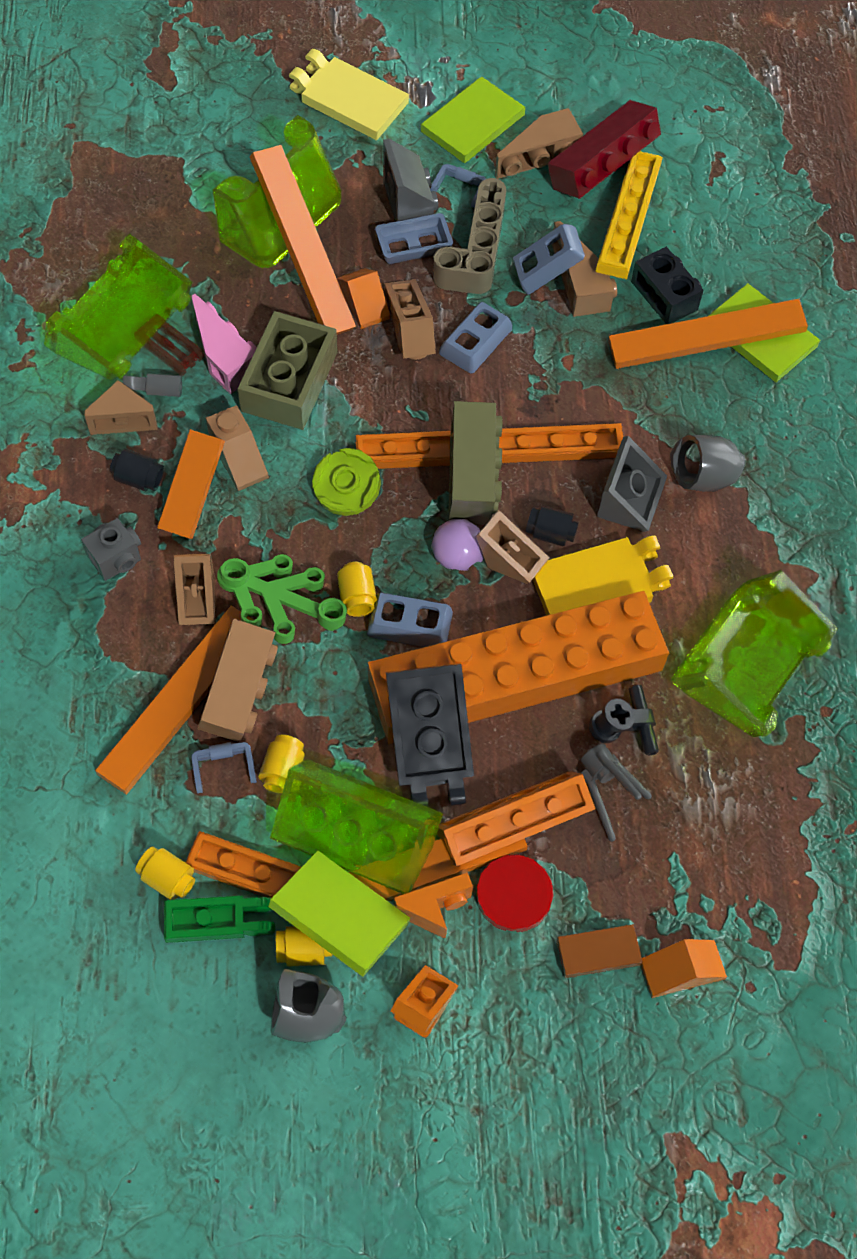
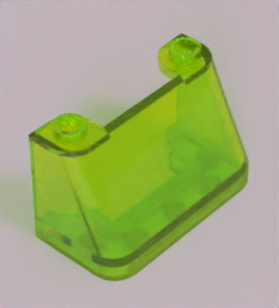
M297 115L284 127L285 142L293 147L286 154V158L316 228L341 204V188L314 126ZM231 176L224 179L212 190L221 243L260 268L275 266L289 253L259 179L252 183L244 177Z
M130 233L119 244V248L123 250L122 256L119 255L115 260L111 259L108 262L107 271L71 309L66 307L62 314L56 311L46 321L45 347L56 355L109 380H113L116 377L122 379L132 366L130 361L177 310L182 312L192 299L189 292L193 282Z
M782 570L753 578L744 582L732 593L672 676V682L683 693L749 736L764 737L770 734L777 726L778 711L771 705L804 658L814 655L816 657L822 656L830 649L832 645L831 639L839 628Z

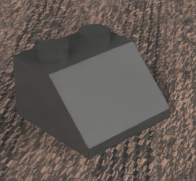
M383 139V184L395 222L434 214V210H438V198L435 191H430L431 178L429 169L423 168L420 156L391 139Z

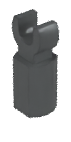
M147 374V377L123 376L124 385L131 390L146 391V395L181 397L182 376Z

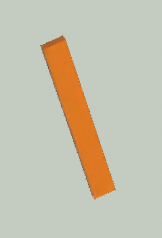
M622 424L502 428V436L499 437V448H502V463L616 458L623 439ZM450 431L356 435V449L370 456L378 469L450 466Z

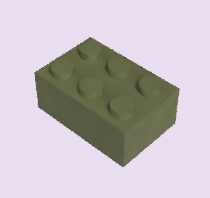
M274 311L238 387L241 412L304 430L338 353L336 329Z
M454 401L450 428L448 521L452 519H466L474 525H486L491 519L492 514L498 511V504L501 502L502 482L498 481L499 469H501L502 448H499V437L502 436V416H496V403Z

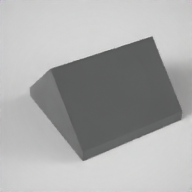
M629 436L623 437L603 491L597 517L645 532L649 531L667 475Z

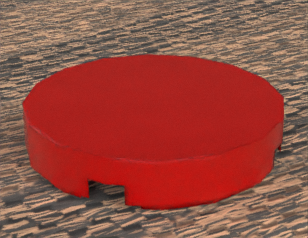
M506 855L490 862L481 873L477 885V904L484 918L496 928L504 931L526 932L538 926L548 915L554 897L552 881L545 868L534 859L522 855Z

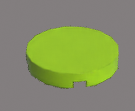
M351 448L339 449V452H335L332 455L329 453L323 457L315 467L312 478L313 489L321 505L331 513L343 516L359 514L369 508L378 497L381 487L379 470L372 458L361 450Z

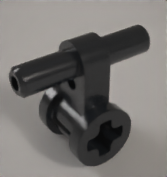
M634 684L628 689L632 707L624 700L613 699L601 711H598L591 717L589 730L597 741L608 744L615 741L621 732L639 731L644 753L651 756L659 752L653 729L656 725L652 709H648L642 685Z

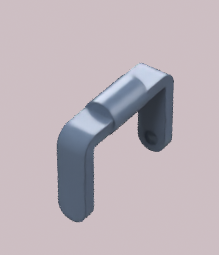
M445 164L438 172L430 191L437 192L446 175L479 186L486 178L467 169ZM478 190L471 202V207L475 208Z
M228 742L209 746V749L195 751L192 754V765L197 794L203 793L199 761L223 759L241 753H246L251 783H257L250 745L246 742L236 744Z

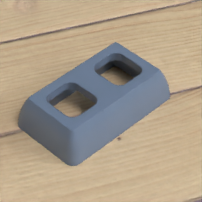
M441 213L377 225L375 227L384 259L388 264L433 256L440 248L452 247L453 244L445 217ZM436 236L438 244L421 247L420 237ZM406 242L408 250L391 253L390 243Z
M562 224L514 256L513 262L521 287L529 295L583 260L585 253L576 227ZM562 238L564 243L562 250L550 256L548 246ZM536 255L537 266L524 273L522 264Z
M480 302L442 343L439 354L468 373H474L513 328L512 323L504 314L486 303ZM483 312L497 322L492 328L487 329L476 323L474 319ZM462 333H468L478 339L479 342L473 349L467 350L455 342Z
M383 592L376 595L375 609L371 613L367 630L369 637L420 647L447 642L453 615L452 608L448 604ZM391 602L404 606L403 617L400 622L386 621L381 618L385 603ZM424 608L439 612L436 628H424L416 624L420 609Z

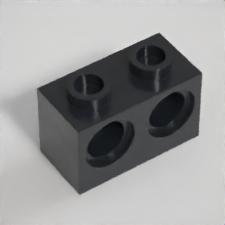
M667 246L635 261L631 283L665 324L674 323L699 309L704 291L700 282L691 276L683 266L681 259L675 256Z

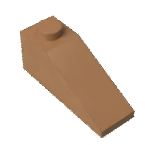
M561 221L554 222L553 230L563 223ZM562 238L552 244L555 254L562 250L564 246ZM581 242L585 253L584 259L561 274L573 317L610 312L613 298L617 297L616 281L614 278L610 279L609 275L596 272L599 258Z
M416 279L384 283L394 330L403 359L417 360L425 358L427 355L436 354L433 317Z

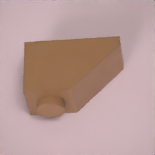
M237 405L206 418L209 436L225 441L220 460L238 491L269 478L252 431Z

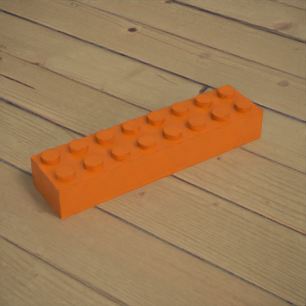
M640 591L368 662V681L387 743L392 744L394 742L385 672L461 663L468 723L663 671L669 651L645 591Z

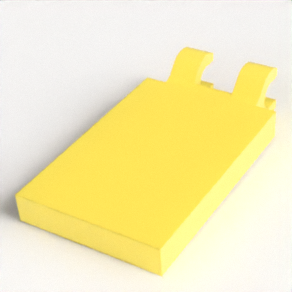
M311 49L305 56L307 60L311 61L306 67V71L312 74L311 78L299 67H295L289 74V77L294 79L290 89L295 93L302 94V103L375 140L380 138L409 103L408 93L336 57L328 62L323 54L316 49Z

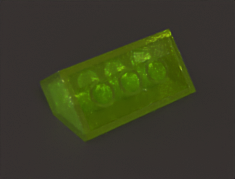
M306 759L288 771L270 839L311 856L319 851L349 872L406 894L411 892L433 848L443 813Z

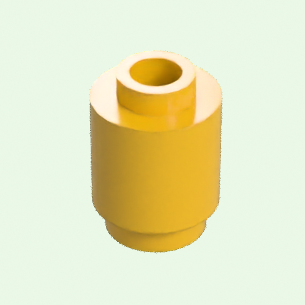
M357 561L345 564L337 573L341 601L345 604L348 615L353 617L368 615L375 609L374 603L377 601L372 569Z
M277 735L275 740L269 744L258 776L267 790L275 793H284L285 790H291L295 787L305 753L302 751L304 744L297 738L288 735Z
M152 846L147 849L135 868V872L141 876L142 882L169 900H175L178 897L184 898L195 883V878L192 877L194 868L164 848L158 850Z
M286 926V931H276L277 963H286L287 967L325 965V957H332L330 952L295 926Z

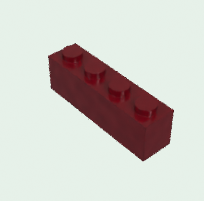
M629 100L548 162L553 190L580 199L661 135L657 108Z

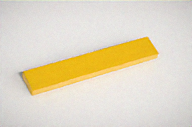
M640 151L630 159L598 259L597 273L627 280L663 157Z

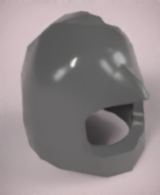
M687 435L676 442L670 453L671 468L679 485L684 489L715 492L734 484L741 476L746 464L745 456L738 450L737 446L731 440L721 436ZM693 444H697L700 454L698 474L689 473L685 465L686 452Z
M284 969L279 978L271 1017V1034L288 1041L308 1043L323 1040L334 1033H338L347 1019L344 1014V998L341 991L317 975Z

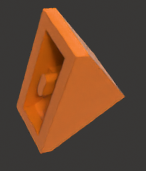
M364 268L336 278L360 329L390 319V313L377 271Z
M684 939L642 958L643 963L641 967L651 998L727 978L715 940Z

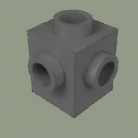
M118 518L109 523L99 525L91 534L81 539L87 557L104 581L119 573L131 570L141 560L138 551L141 541L131 526L125 528Z

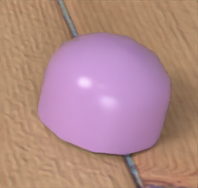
M452 519L443 523L435 531L431 544L436 561L447 569L467 571L476 562H482L484 556L476 538L480 529L466 519Z

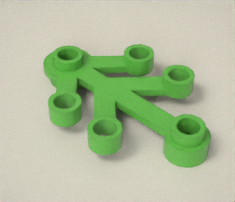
M280 554L272 560L249 566L245 561L233 558L225 561L217 572L219 585L226 591L234 592L241 609V621L258 627L261 626L262 611L254 606L249 591L262 596L274 624L273 632H276L274 639L278 643H290L295 635V625L292 621L288 620L282 604L317 618L319 624L329 631L339 629L346 621L347 608L341 600L328 598L321 603H317L291 592L304 587L313 592L321 590L324 586L325 574L321 569L312 567L308 568L304 573L290 576L293 561L287 555ZM283 564V565H286L287 567H286V568H279V567H277V565ZM273 574L281 579L266 582L259 579V577ZM315 577L319 580L314 582L310 581L309 578ZM255 616L257 619L248 620L246 617ZM328 616H333V617H335L336 619H330V618H327V617H328ZM286 629L289 633L282 634L279 630Z

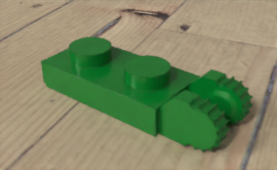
M243 896L166 900L164 901V940L166 943L245 938L244 935L265 936L275 933L274 922H244V911L251 913L272 911L268 907L271 897L243 898Z

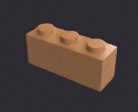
M233 619L200 718L198 730L236 742H240L244 732L251 734L257 717V712L251 711L255 698L262 699L268 679L263 678L262 674L265 665L272 666L278 649L277 645L272 644L276 632Z

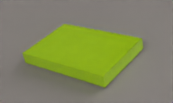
M481 76L421 124V132L460 161L466 163L523 117L526 107Z
M747 283L709 316L773 304V302ZM807 330L803 333L731 347L776 383L818 347L820 339Z
M319 851L270 899L268 906L362 977L365 976L407 927L411 919Z

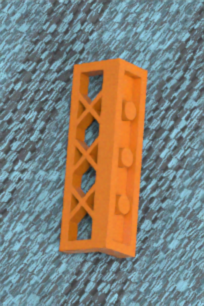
M568 771L437 824L434 827L438 837L445 840L453 865L459 866L593 811L595 806L583 774Z

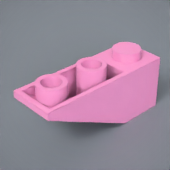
M193 294L191 296L209 374L231 394L238 389L257 347L251 341L246 342L231 322H225L210 302H204L199 296Z

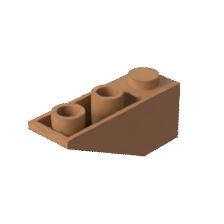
M567 108L541 115L502 149L496 158V179L544 167L580 139L583 133L570 109Z

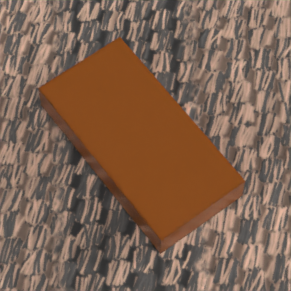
M634 924L557 938L564 978L641 966L643 963Z

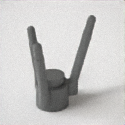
M600 744L593 747L582 757L581 762L586 769L581 774H583L588 784L609 841L613 842L616 837L595 780L606 783L615 777L636 800L641 799L642 796L649 800L652 795L620 763L617 757L611 754L605 744Z

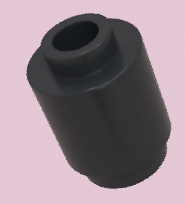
M124 449L121 454L116 453L110 465V472L114 473V481L145 492L148 489L156 491L163 477L164 465L158 464L157 459Z
M544 505L541 508L533 506L528 519L526 533L532 534L534 539L565 547L567 541L574 542L579 522L573 521V513Z

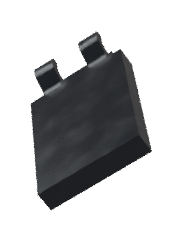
M457 663L385 672L399 786L410 785L413 810L429 809L426 786L447 784L448 800L451 806L466 804L463 778L473 777L474 770L462 664Z

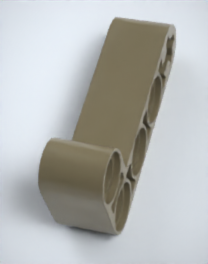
M488 178L483 180L478 187L468 249L443 247L436 251L434 255L433 281L439 288L473 294H483L491 289L506 200V186L501 180Z

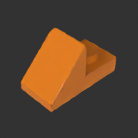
M467 872L395 897L394 906L411 918L409 922L442 938H446L447 927L440 908L445 907L447 911L464 906L468 902L467 899L472 896L473 885Z
M425 965L396 999L390 1012L395 1014L394 1018L398 1022L422 1037L427 1038L459 985Z

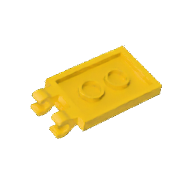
M656 536L646 537L635 545H631L629 538L626 537L547 560L532 579L546 615L640 591H645L649 603L652 602V592L669 588L671 586L669 580L673 579L669 565L657 567L649 573L644 561L658 558L656 550L660 549V545Z

